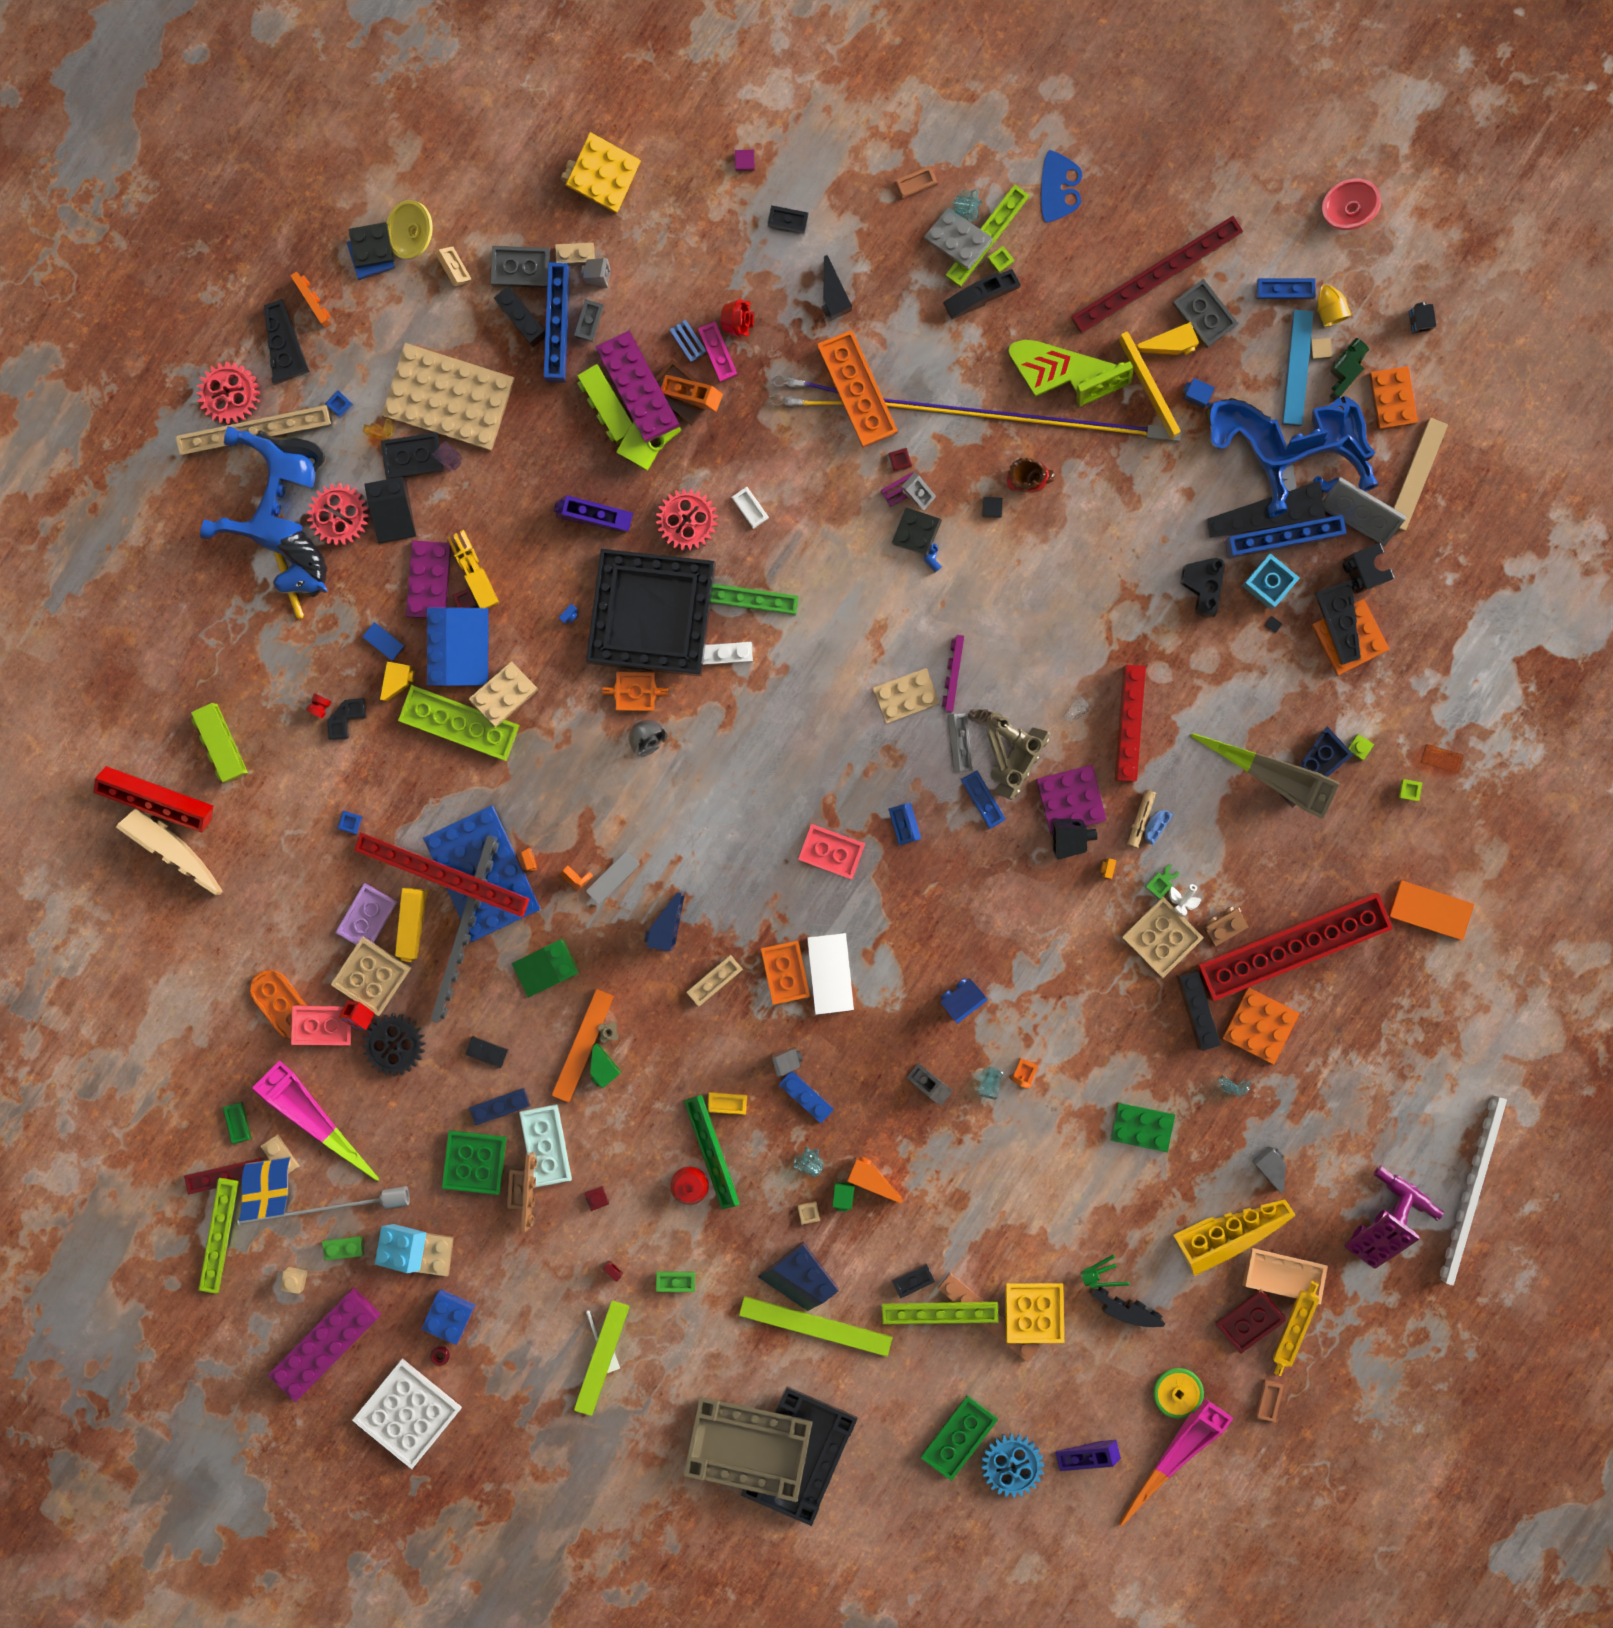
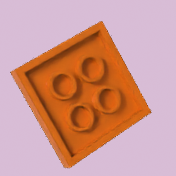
M1364 599L1354 604L1360 659L1341 665L1324 619L1311 625L1337 676L1390 650Z
M1248 987L1222 1039L1271 1064H1275L1300 1013Z

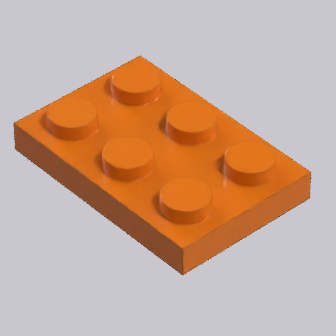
M1409 366L1370 372L1369 377L1378 430L1418 423Z
M798 940L761 948L773 1005L811 997Z

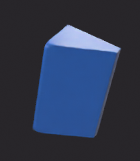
M911 803L889 808L898 844L902 845L920 840L921 835Z

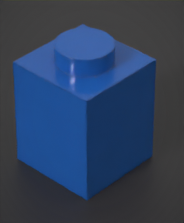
M1193 378L1190 383H1186L1182 391L1185 393L1183 400L1204 409L1215 387Z

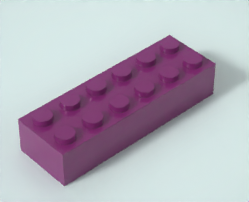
M354 1287L268 1376L296 1402L380 1317L381 1313Z

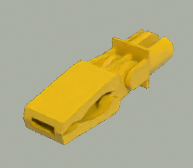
M461 530L460 533L468 547L466 549L457 533L453 534L460 549L459 552L450 536L447 537L460 568L466 572L464 577L479 607L489 608L498 604L499 600L484 569L478 565L479 559L465 531Z

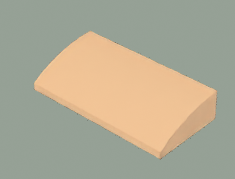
M1252 1248L1242 1286L1297 1298L1299 1291H1308L1311 1281L1319 1284L1315 1294L1320 1299L1318 1304H1321L1328 1266Z

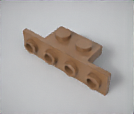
M532 1151L526 1154L525 1170H509L507 1208L522 1210L521 1232L529 1230L534 1222V1216L531 1214L535 1204L533 1188L536 1185L534 1169L537 1166V1158L535 1157V1152Z

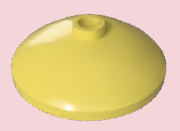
M405 200L398 203L390 212L386 222L392 252L403 259H414L420 256L430 243L432 236L431 216L426 207L417 201Z

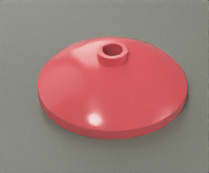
M1354 178L1342 181L1335 185L1323 200L1322 211L1324 218L1328 224L1336 229L1353 230L1360 228L1377 215L1381 206L1380 192L1372 182L1365 179Z

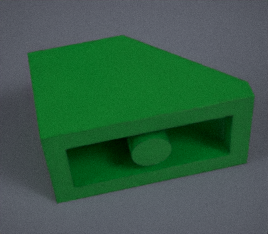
M597 1042L592 1049L590 1074L592 1075V1082L597 1087L601 1086L603 1089L620 1075L622 1071Z

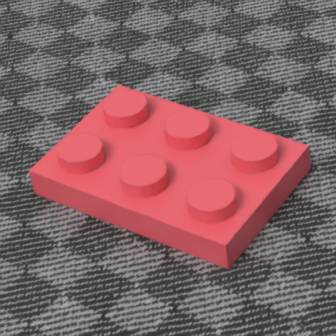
M811 824L798 860L853 879L865 843Z
M293 1005L291 1045H350L351 1026L338 1018L344 1006Z

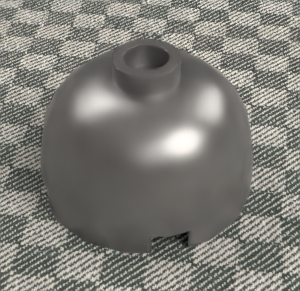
M639 720L633 724L628 739L635 755L638 756L640 754L642 757L660 748L658 744L661 741L665 743L668 734L664 727L654 720Z

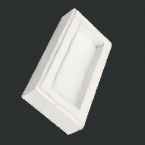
M745 487L731 497L753 529L769 519L748 487Z

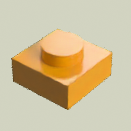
M1106 858V862H1102L1100 872L1103 873L1102 877L1112 879L1116 860Z

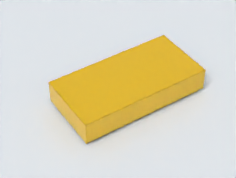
M709 1092L708 1112L746 1115L747 1095Z

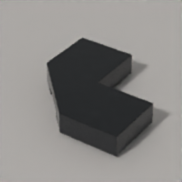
M365 698L348 699L341 703L336 712L327 720L329 740L349 738L348 719L367 718Z

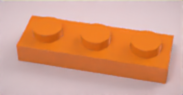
M297 271L290 275L324 328L330 326L331 323L328 318L331 316L325 307L321 308L318 304L321 300L316 292L309 290L308 286H310V283L305 275L300 276Z

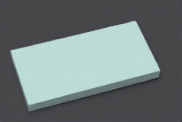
M558 1104L520 1111L527 1154L531 1151L535 1152V1157L537 1158V1166L534 1169V1177H536L535 1187L571 1181L572 1177Z

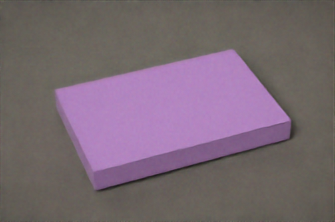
M364 883L335 933L355 945L358 944L363 936L375 943L398 901Z

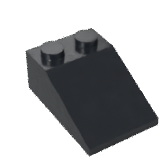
M403 477L365 483L367 502L378 543L417 537L406 480Z

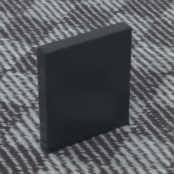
M1273 616L1265 624L1266 627L1275 633L1282 625Z

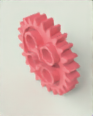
M225 362V367L218 363V369L210 366L212 372L204 371L207 377H200L203 384H197L201 391L196 392L198 396L202 397L197 400L198 403L203 404L200 407L201 410L206 411V416H212V420L215 422L219 418V423L224 424L225 420L228 425H231L232 420L235 423H239V418L246 421L245 414L252 416L250 409L256 410L257 408L253 404L260 402L255 398V396L260 395V392L255 390L259 385L253 383L256 378L250 376L251 372L249 370L245 371L244 366L241 365L238 368L235 362L232 366ZM238 378V383L232 386V380ZM216 383H220V388L217 391H213V386ZM244 396L243 402L237 404V398ZM225 401V407L218 409L219 403Z
M338 483L337 488L330 484V490L323 486L324 492L316 491L319 497H311L314 504H308L312 511H307L306 513L312 517L307 519V521L313 523L309 528L316 530L315 536L321 535V541L327 539V544L329 545L332 544L333 540L336 546H339L340 541L345 546L347 545V540L354 543V536L360 539L359 531L366 532L362 528L363 525L369 526L365 522V519L370 518L368 514H365V512L370 510L368 507H364L367 501L365 499L360 500L363 495L361 493L356 495L357 490L355 488L350 491V486L347 484L344 489L340 483ZM339 497V504L332 506V500ZM328 505L338 513H341L344 517L351 520L353 524H348L325 509L324 506ZM350 508L356 509V513L353 516H348ZM329 513V519L326 522H322V515ZM344 523L345 530L338 532V525Z
M683 488L682 494L675 490V497L668 494L670 500L663 499L662 501L665 506L658 507L662 513L656 514L658 518H661V520L656 521V524L662 525L658 532H665L662 535V539L669 538L667 541L668 545L674 542V549L681 545L682 551H684L685 546H688L689 551H692V546L694 545L699 549V543L706 546L705 539L712 540L709 534L716 533L712 527L718 526V523L713 521L718 518V515L712 514L716 511V507L710 508L713 504L712 500L706 502L707 495L701 498V492L698 491L695 495L693 489L686 493L685 488ZM684 502L691 504V508L687 511L681 509V505ZM696 506L699 507L698 510L695 511V512L691 515V513L693 512L694 508H695ZM699 514L706 516L705 521L702 523H698L695 520ZM691 515V523L686 522L682 527L681 531L679 533H676V530L679 529L684 523L683 518H688ZM677 517L679 522L677 525L671 526L669 519ZM692 529L694 534L692 537L686 538L683 535L684 531Z

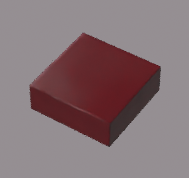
M907 448L888 453L893 472L912 467Z
M470 588L452 595L456 607H478Z
M608 1261L603 1267V1270L616 1282L623 1275V1272L611 1261Z

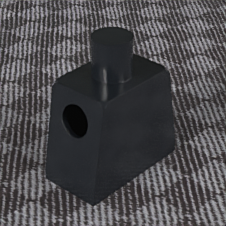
M1052 819L1053 852L1057 860L1085 853L1087 851V841L1097 840L1098 838L1097 830H1087L1084 821L1081 819Z

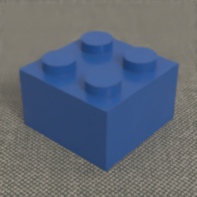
M441 1289L434 1299L421 1330L457 1345L476 1305Z

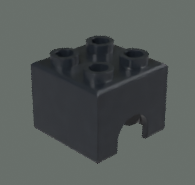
M1381 543L1355 552L1343 559L1344 571L1349 573L1353 581L1352 590L1356 591L1357 594L1395 578L1391 569L1380 571L1374 565L1376 556L1384 553Z

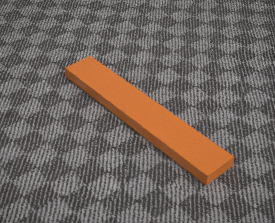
M596 989L552 1096L570 1103L600 1032L598 1026L604 1023L614 995Z

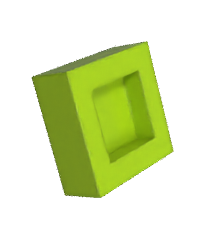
M1004 246L987 258L998 274L1015 261Z
M1356 734L1348 749L1354 756L1363 761L1374 744L1360 734Z
M1401 779L1398 798L1419 801L1423 782Z

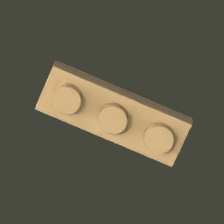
M730 955L688 990L687 994L699 1007L743 969Z

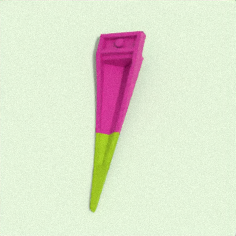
M280 1060L252 1088V1091L271 1108L372 1179L379 1181L378 1176L336 1128L297 1076Z

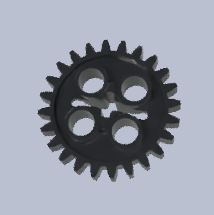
M392 1013L390 1019L387 1014L383 1015L384 1021L377 1018V1024H370L372 1030H366L369 1036L363 1037L367 1044L362 1045V1047L368 1050L363 1055L370 1056L367 1062L373 1061L374 1063L371 1068L378 1066V1073L385 1070L386 1076L389 1075L390 1071H392L393 1076H396L398 1071L401 1075L405 1074V1069L408 1072L412 1071L410 1065L418 1066L415 1060H422L419 1053L425 1052L421 1046L425 1045L426 1042L420 1040L425 1035L418 1034L422 1028L415 1029L414 1026L417 1022L414 1021L410 1024V1017L403 1020V1014L396 1018L395 1013ZM391 1026L397 1028L398 1034L396 1036L390 1034L389 1029ZM403 1032H406V1035L396 1044V1047L391 1049L383 1058L382 1054L392 1046L391 1042L396 1041ZM405 1039L412 1042L411 1049L404 1047L403 1042ZM378 1040L384 1042L385 1047L383 1050L377 1048L376 1043ZM392 1053L397 1054L399 1058L398 1063H393L390 1060Z

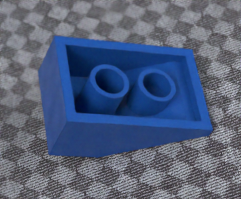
M963 978L956 984L957 988L952 992L948 990L940 996L942 1000L939 1002L957 1024L988 1000L970 978L967 980Z

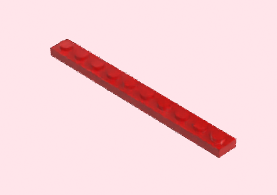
M360 832L354 849L356 852L520 917L524 916L530 899Z

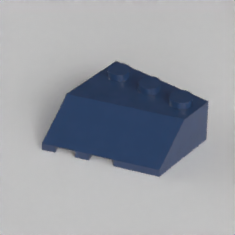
M804 1241L757 1276L807 1311L823 1304L839 1292L836 1283Z

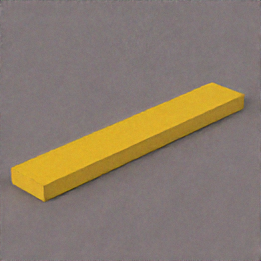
M1128 332L1121 334L1118 341L1131 362L1170 439L1176 438L1180 433V429L1130 334Z

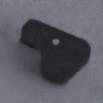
M1211 558L1186 564L1182 569L1180 584L1197 595L1195 614L1202 617L1216 616L1225 567L1222 559ZM1207 586L1211 587L1210 591L1206 589Z

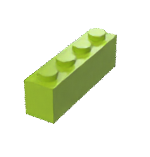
M598 364L577 375L580 380L577 384L582 392L586 391L589 395L587 401L591 408L594 409L596 407L599 412L596 416L601 425L606 424L609 429L606 433L611 442L615 440L617 445H619L632 422Z
M210 703L191 712L193 716L191 718L192 723L201 733L199 735L200 741L204 746L206 745L209 751L207 756L217 769L215 774L218 780L229 783L249 774L218 704Z

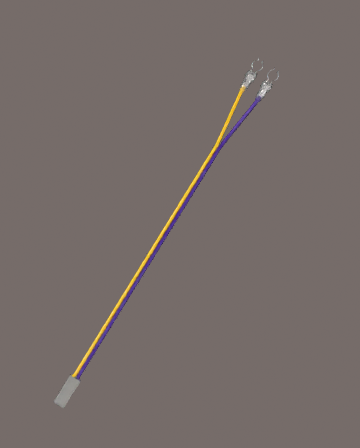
M776 375L774 378L772 377V379H775L776 377H782L784 379L782 375ZM787 377V379H784L787 382L781 386H777L774 383L776 387H782L785 384L786 387L793 389L796 387H813L838 393L834 388L813 384L795 377ZM774 394L772 397L770 396V398H773L774 396L778 395L782 398L780 394ZM785 396V398H782L785 399L784 402L778 405L772 402L774 406H780L783 403L786 407L843 405L842 401H808L793 396ZM884 399L887 407L1145 435L1149 439L1179 442L1181 437V428H1179V435L1171 440L1163 426L1148 425L1147 427Z

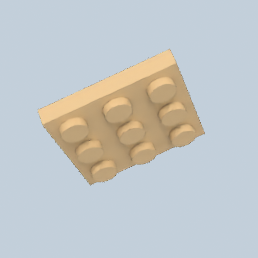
M1164 897L1159 899L1122 936L1161 978H1164L1204 938L1182 915L1175 911L1174 907Z
M363 936L331 985L354 1001L362 1003L377 1016H380L411 970V967Z

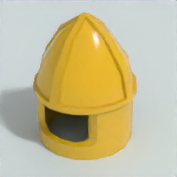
M1327 284L1322 285L1317 300V312L1324 327L1332 326L1351 317V312L1346 302L1347 299L1340 291Z

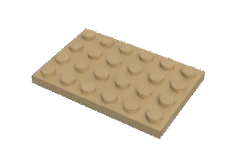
M405 343L382 416L492 451L515 378Z

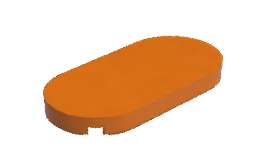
M276 970L262 971L252 979L250 995L274 1029L282 1037L291 1039L292 1006H307V1004L282 973Z

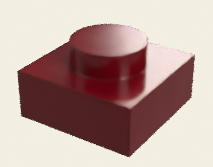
M603 1185L584 1193L591 1211L609 1205Z

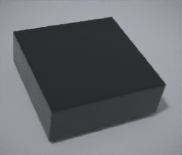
M983 497L982 517L1001 518L1003 498Z

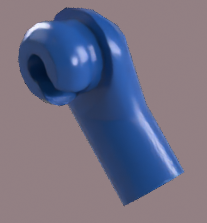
M1317 476L1313 479V483L1320 481L1322 492L1328 493L1339 478L1336 477L1327 482L1322 477Z
M933 543L928 556L924 555V561L936 573L942 566L936 560L938 546Z

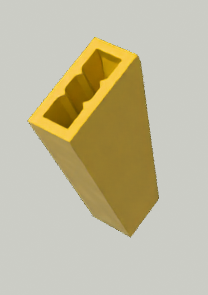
M410 887L402 888L395 954L396 957H401L400 961L412 962V959L418 958L428 890Z

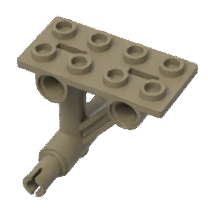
M983 708L978 710L971 709L970 712L972 714L968 713V718L977 725L985 727L997 766L991 772L992 779L999 783L995 794L1013 800L1018 795L1023 781L1028 778L1031 767L1038 761L1039 753L1047 745L1051 733L1032 727L1027 734L1021 729L1017 730L1011 726L1009 719L1003 717L1000 713ZM1000 735L1010 740L1013 747L1008 758Z

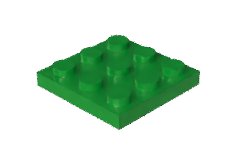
M449 1130L442 1189L500 1195L507 1136Z

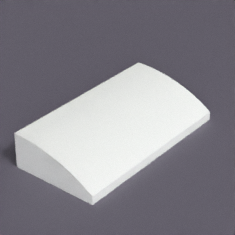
M846 933L807 937L815 1013L824 1014L854 1010Z

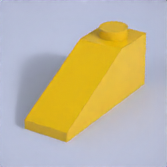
M1191 322L1141 342L1137 344L1136 348L1141 353L1171 355L1184 353L1188 355L1195 351L1199 341Z

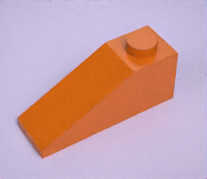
M665 375L661 390L666 396L717 412L723 396L720 391L711 385L670 375Z
M862 1156L860 1159L855 1158L847 1178L848 1182L902 1203V1197L880 1171L871 1164L872 1161Z

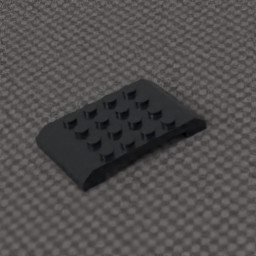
M786 1386L775 1413L812 1421L798 1501H789L742 1489L741 1496L812 1526L820 1503L858 1417Z

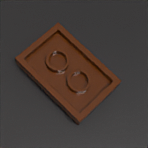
M673 359L655 378L660 389L665 375L699 382ZM664 395L671 409L690 426L706 410Z

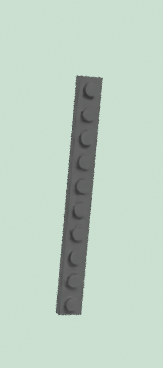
M491 835L486 838L475 877L487 882V872H491L494 863L491 861L493 853L496 854L499 848L498 838ZM469 896L430 1021L436 1023L441 1022L447 1016L448 1008H446V1005L452 999L454 993L452 986L459 977L458 966L463 963L465 958L463 950L465 945L468 946L471 938L469 931L476 922L475 911L480 908L482 901Z

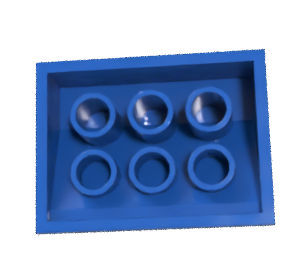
M427 608V685H485L488 682L489 608Z

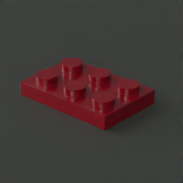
M1260 1289L1216 1321V1326L1238 1352L1242 1354L1286 1322V1317L1264 1291Z

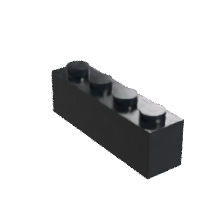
M1193 970L1176 975L1198 1049L1204 1051L1221 1046L1199 971Z

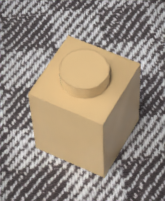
M288 1267L283 1271L280 1290L297 1294L302 1292L305 1287L308 1270Z

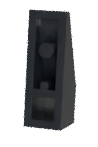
M825 255L823 306L821 307L825 316H829L832 321L851 312L852 304L828 255Z

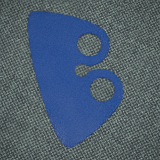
M1052 150L1047 152L1042 173L1041 205L1045 222L1060 219L1075 211L1081 204V196L1077 190L1069 188L1062 190L1061 185L1075 186L1079 184L1082 180V170L1076 163ZM1071 169L1077 171L1078 178L1075 181H1069L1066 178L1067 171ZM1072 193L1076 195L1077 202L1074 205H1068L1065 202L1067 194Z

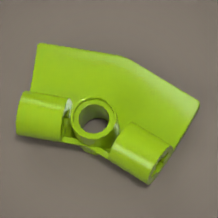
M633 421L616 453L631 460L641 469L648 471L659 450L682 430L678 427L657 437L658 444L653 447L651 441L644 442Z

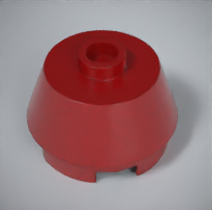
M739 299L723 306L721 326L724 332L738 338L750 335L748 331L749 328L754 326V311H750L749 306L751 303L749 301Z
M684 1167L673 1175L670 1189L673 1197L678 1202L685 1205H694L705 1198L708 1193L709 1183L706 1175L700 1169Z

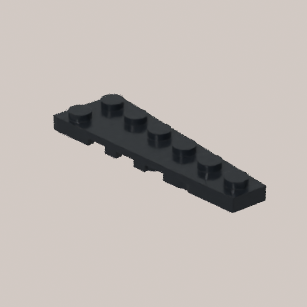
M1318 481L1288 491L1289 494L1284 501L1288 511L1277 517H1269L1267 507L1272 501V497L1207 518L1209 538L1326 518L1321 482Z

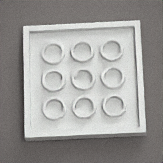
M402 1358L352 1421L409 1468L413 1469L462 1407Z

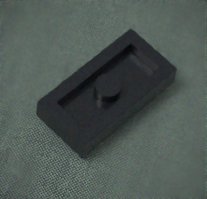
M771 205L768 226L805 233L809 213Z
M472 1036L465 1055L502 1068L509 1049Z
M926 1263L892 1279V1282L901 1299L934 1283L935 1280Z

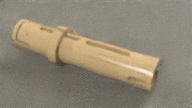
M1149 790L1144 791L1135 822L1131 825L1132 831L1127 845L1139 848V843L1143 832L1146 830L1145 825L1157 793Z

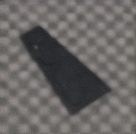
M280 299L264 305L268 348L270 350V366L273 376L272 383L276 385L310 372L284 301Z
M1352 580L1314 593L1341 665L1361 658Z

